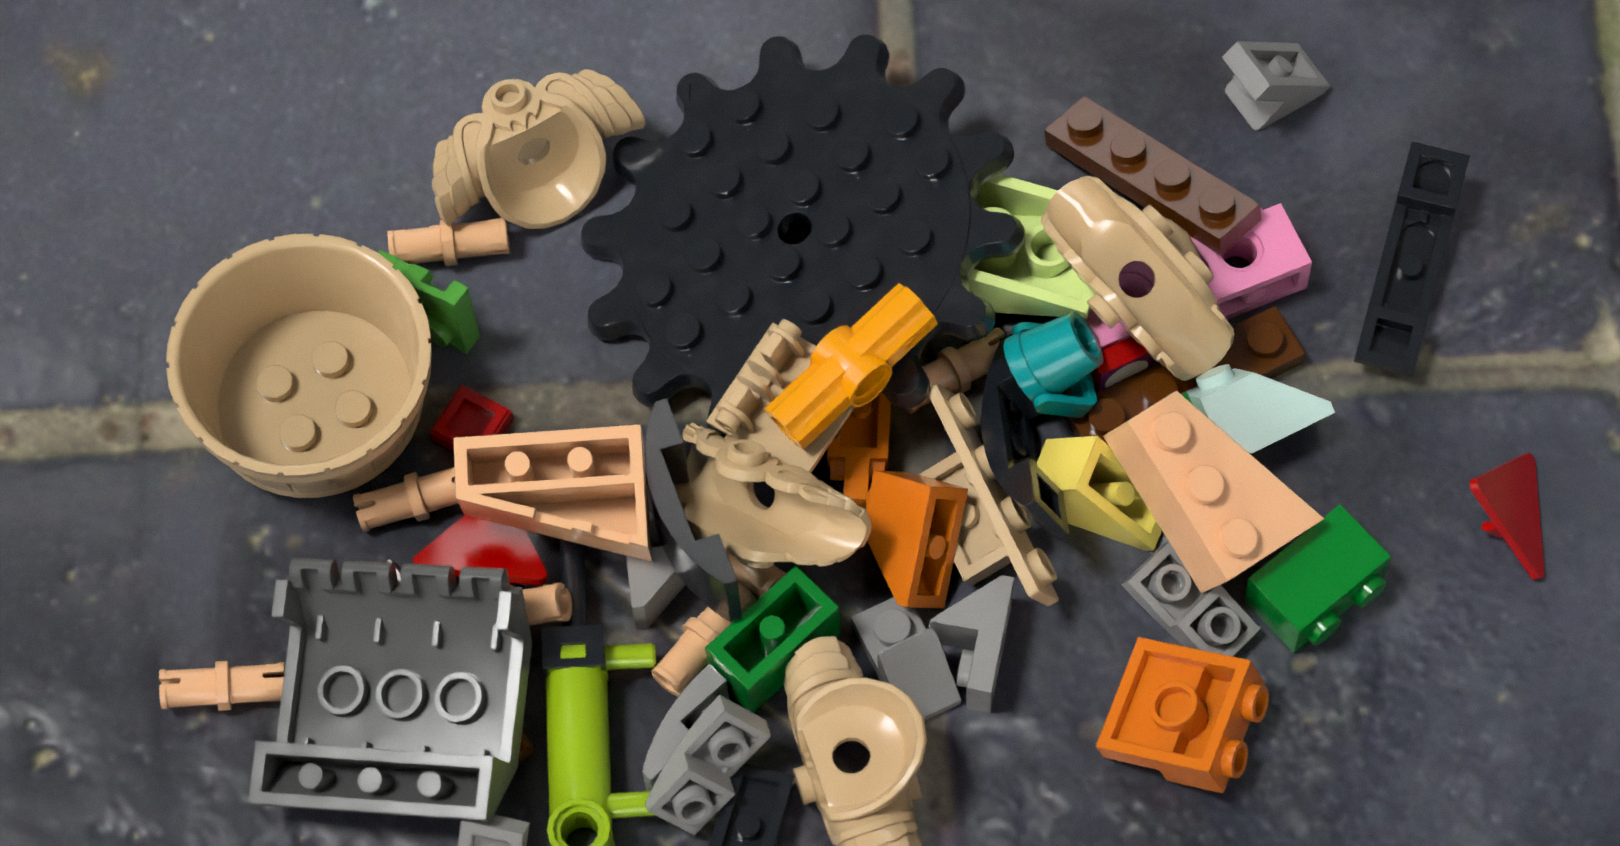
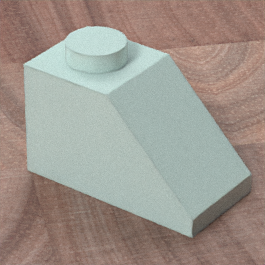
M1229 364L1212 368L1196 378L1198 386L1186 391L1192 404L1249 454L1335 413L1331 402L1254 372L1236 368L1231 369Z

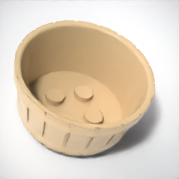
M290 234L274 237L275 240L272 241L266 239L248 245L233 253L230 259L225 258L211 268L197 282L198 287L196 289L192 288L175 317L176 325L171 328L167 344L166 363L169 365V368H166L168 386L174 404L179 407L176 409L186 426L207 451L222 463L228 465L243 479L263 490L296 498H320L355 489L374 479L401 455L412 439L420 421L424 397L431 374L432 355L429 322L423 304H419V296L412 284L399 269H394V264L364 245L362 247L357 246V242L319 234V236H314V234Z

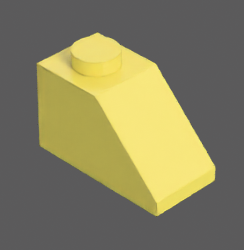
M1098 436L1046 439L1038 458L1037 466L1062 490L1068 524L1144 551H1154L1162 530L1109 445Z

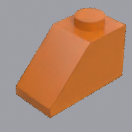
M874 470L871 487L866 497V511L871 519L872 526L867 542L897 605L908 608H944L968 488L911 472Z

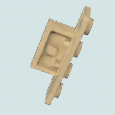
M936 383L930 387L928 395L956 452L919 475L968 488L954 557V563L963 581L973 586L1012 563L1027 595L1031 599L1049 607L1059 601L1052 586V582L1057 580L1056 571L1043 550L1039 547L1034 549L1025 531L1031 527L1027 513L1010 496L1008 497L996 480L989 466L984 445H982L974 429V426L979 424V418L974 407L963 393L955 394Z

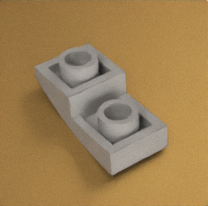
M1170 542L1162 544L1121 584L1184 647L1233 657L1261 629L1221 585L1201 593Z
M710 663L678 696L655 733L642 770L646 791L652 790L657 778L678 744L710 704L719 695L729 700L727 680Z
M719 695L689 729L665 764L645 802L647 810L695 835L735 795L730 777L771 737L766 720Z

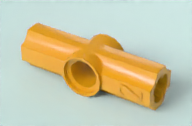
M898 283L851 328L848 325H844L828 333L814 349L810 358V366L764 408L766 413L795 445L804 450L851 405L861 407L880 394L891 378L892 366L938 324L935 316L916 294L907 286L904 287Z

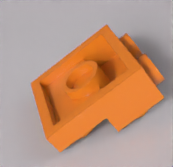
M1138 637L1095 747L1103 758L1159 770L1167 781L1224 793L1229 777L1238 779L1245 770L1248 760V747L1243 740L1250 721L1259 723L1266 714L1269 702L1268 689L1264 686L1265 682L1251 660Z

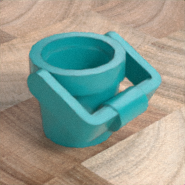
M1074 311L1045 324L1022 322L1012 328L1013 335L1004 340L1005 358L1019 387L1034 403L1036 412L1076 418L1084 417L1097 402L1091 372L1103 364L1102 349L1091 327L1083 317ZM1070 387L1071 392L1074 394V396L1062 395V392Z

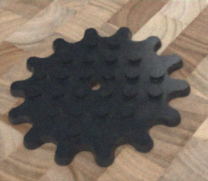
M869 34L855 37L850 42L845 54L835 65L824 70H808L803 64L802 54L798 45L787 38L774 36L763 43L759 54V68L751 82L738 89L725 90L720 89L709 76L697 72L689 73L683 76L677 85L676 101L683 112L684 120L680 128L673 135L660 141H647L629 136L621 139L615 145L613 150V166L620 176L632 182L635 186L634 197L629 205L619 212L595 216L587 220L581 231V246L585 253L594 259L617 262L622 267L623 275L614 289L590 305L587 323L591 333L600 340L609 341L624 335L636 334L648 341L650 346L649 352L645 360L635 371L632 379V392L639 403L646 407H653L656 401L666 398L670 400L677 392L685 388L697 387L705 390L711 398L709 417L772 323L778 325L782 319L792 322L803 332L800 336L801 338L817 346L833 329L848 325L851 328L898 283L904 287L907 286L921 299L928 310L935 316L938 324L892 366L891 378L881 392L894 406L902 409L918 406L927 398L930 391V381L921 366L920 356L922 349L928 341L940 335H953L963 340L975 341L986 337L993 330L996 322L995 312L990 303L971 291L969 286L970 274L981 261L989 258L1007 257L1018 252L1026 238L1024 226L1019 219L1007 213L987 211L979 203V192L983 184L990 178L1008 169L1013 162L1015 154L1010 140L1002 134L993 131L959 137L953 135L949 130V118L963 100L966 91L964 81L959 74L947 68H937L910 86H891L886 80V69L890 58L888 47L881 39ZM790 222H793L794 225L806 223L812 226L809 236L803 242L791 245L784 243V236L789 230L788 224ZM709 424L706 425L707 429H712L720 432L723 438L727 436L725 433L717 430ZM841 427V429L839 430V432L837 433V435L835 436L834 439H836V438L838 437L840 431L842 430V427Z

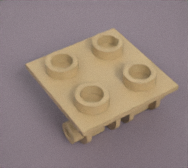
M782 319L778 325L772 323L706 420V423L726 435H734L739 437L740 440L758 442L765 447L766 452H771V456L778 457L779 460L789 465L801 467L811 473L855 407L851 405L804 450L795 445L771 420L764 408L810 366V358L816 348L814 344L800 337L803 333L800 328L792 322Z

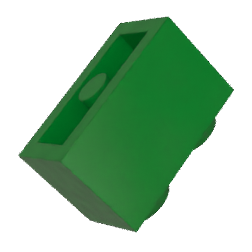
M1341 504L1248 578L1243 601L1293 654L1308 641L1314 646L1322 643L1340 625L1342 620L1338 616L1354 603L1359 608L1365 607L1387 585L1384 577L1391 556Z
M795 566L742 613V619L732 622L705 647L707 665L710 663L727 680L728 693L745 709L754 713L784 685L786 665L796 655L795 652L815 638L837 637L841 633L839 607Z

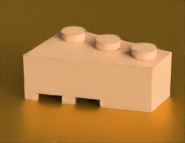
M1178 391L1173 392L1103 436L1201 593L1234 578L1324 519Z
M641 424L453 438L456 499L464 515L652 562L648 481L645 469V439Z

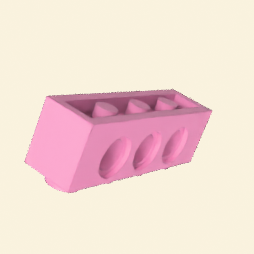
M1281 203L1264 210L1260 207L1261 221L1222 255L1191 237L1198 249L1199 259L1214 275V279L1207 285L1213 292L1218 307L1227 320L1307 288L1312 261ZM1234 256L1246 259L1251 265L1244 268H1235L1228 265L1224 260ZM1138 261L1130 262L1120 271L1119 285L1128 296L1135 298L1143 297L1153 288L1154 274L1145 263ZM1092 309L1088 318H1084L1093 330L1102 350L1131 337L1120 323L1110 329Z

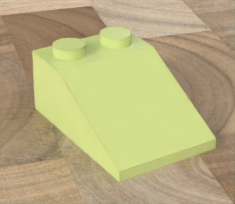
M1002 174L990 178L983 184L979 192V203L987 211L1007 213L1019 219L1024 226L1026 238L1023 246L1013 255L1002 258H989L976 265L969 278L971 291L990 303L995 313L1061 317L1074 311L1082 318L1087 319L1091 310L1087 301L1094 294L1079 279L1072 266L1060 255L1054 241L1045 232L1041 223V218L1049 201L1058 190Z

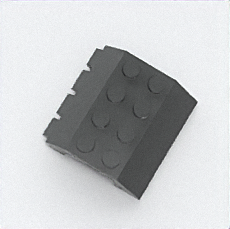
M293 558L289 566V575H287L285 580L276 579L272 617L290 625L276 742H255L248 804L490 822L519 764L532 639L522 587H510L506 568L464 566L460 572L459 584H457L454 566L404 563L400 572V581H398L395 563L346 560L343 563L342 578H340L336 560Z

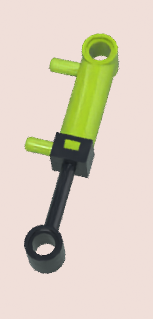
M560 539L561 583L564 584V589L567 588L571 595L572 615L570 620L562 622L560 627L541 628L542 669L546 690L549 796L547 833L551 846H569L565 841L572 831L582 827L590 828L597 832V837L589 846H615L612 818L657 815L649 812L645 802L651 791L611 793L608 714L609 670L654 668L657 664L656 646L653 643L608 645L603 624L587 625L584 545Z

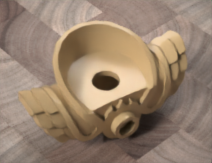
M584 69L578 74L574 73L572 76L560 72L547 75L535 87L529 82L519 79L497 82L484 95L482 113H474L462 118L456 123L453 135L449 136L448 139L438 142L435 148V159L432 167L434 177L432 179V189L436 196L434 199L440 218L449 227L458 217L464 216L471 206L479 203L480 198L486 196L490 205L504 220L526 229H545L567 222L585 209L597 194L606 165V152L603 140L611 136L624 135L633 130L644 129L645 118L640 106L623 87L615 84L609 77L588 69Z
M1085 176L1070 181L1053 195L1043 213L1041 223L1045 232L1054 241L1060 255L1072 266L1079 279L1094 294L1087 301V304L1110 329L1120 323L1133 339L1144 346L1156 362H1159L1164 367L1166 366L1178 379L1189 380L1205 373L1219 363L1233 343L1234 329L1222 314L1213 292L1207 285L1214 279V275L1199 259L1198 249L1188 232L1171 219L1162 217L1151 205H1148L1141 211L1134 204L1113 192L1102 180L1096 177ZM1134 261L1145 263L1154 274L1153 288L1147 295L1139 298L1128 296L1119 285L1120 271L1126 264Z
M693 422L690 425L686 424L682 431V439L692 443L687 459L689 482L678 484L674 487L682 508H685L684 513L695 540L719 534L725 550L737 556L741 564L752 568H768L773 566L774 562H794L798 565L827 566L849 558L858 548L864 547L871 533V519L866 509L859 507L850 497L844 496L824 482L818 481L807 470L789 465L779 460L778 457L771 456V452H766L765 447L758 442L740 440L739 437L734 435H727L723 438L721 433L716 430L706 429L702 425L699 427ZM765 481L774 489L775 498L771 507H766L759 502L754 492V482Z
M836 636L819 637L805 643L787 663L784 678L789 720L803 762V766L793 768V774L795 775L803 804L815 801L821 812L829 838L835 846H922L917 833L918 827L915 823L916 816L912 801L922 798L916 774L920 770L927 742L923 715L913 699L894 684L864 678L861 668L852 655L850 648L843 642L838 641ZM847 741L862 743L870 753L868 765L862 771L853 774L839 770L833 762V753L840 744Z

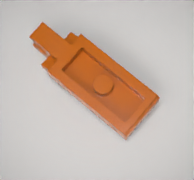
M882 392L869 403L853 409L843 424L838 437L831 442L827 449L830 480L844 481L843 495L850 497L859 507L866 509V497L870 489V481H872L874 470L886 471V469H889L892 403Z

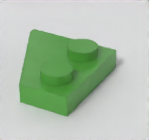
M379 250L378 253L394 264L395 270L399 269L418 294L419 304H423L428 318L430 340L441 347H446L450 343L467 354L481 337L469 288L453 280L448 288L442 291L430 283L434 278L430 270L416 264H408L394 255Z

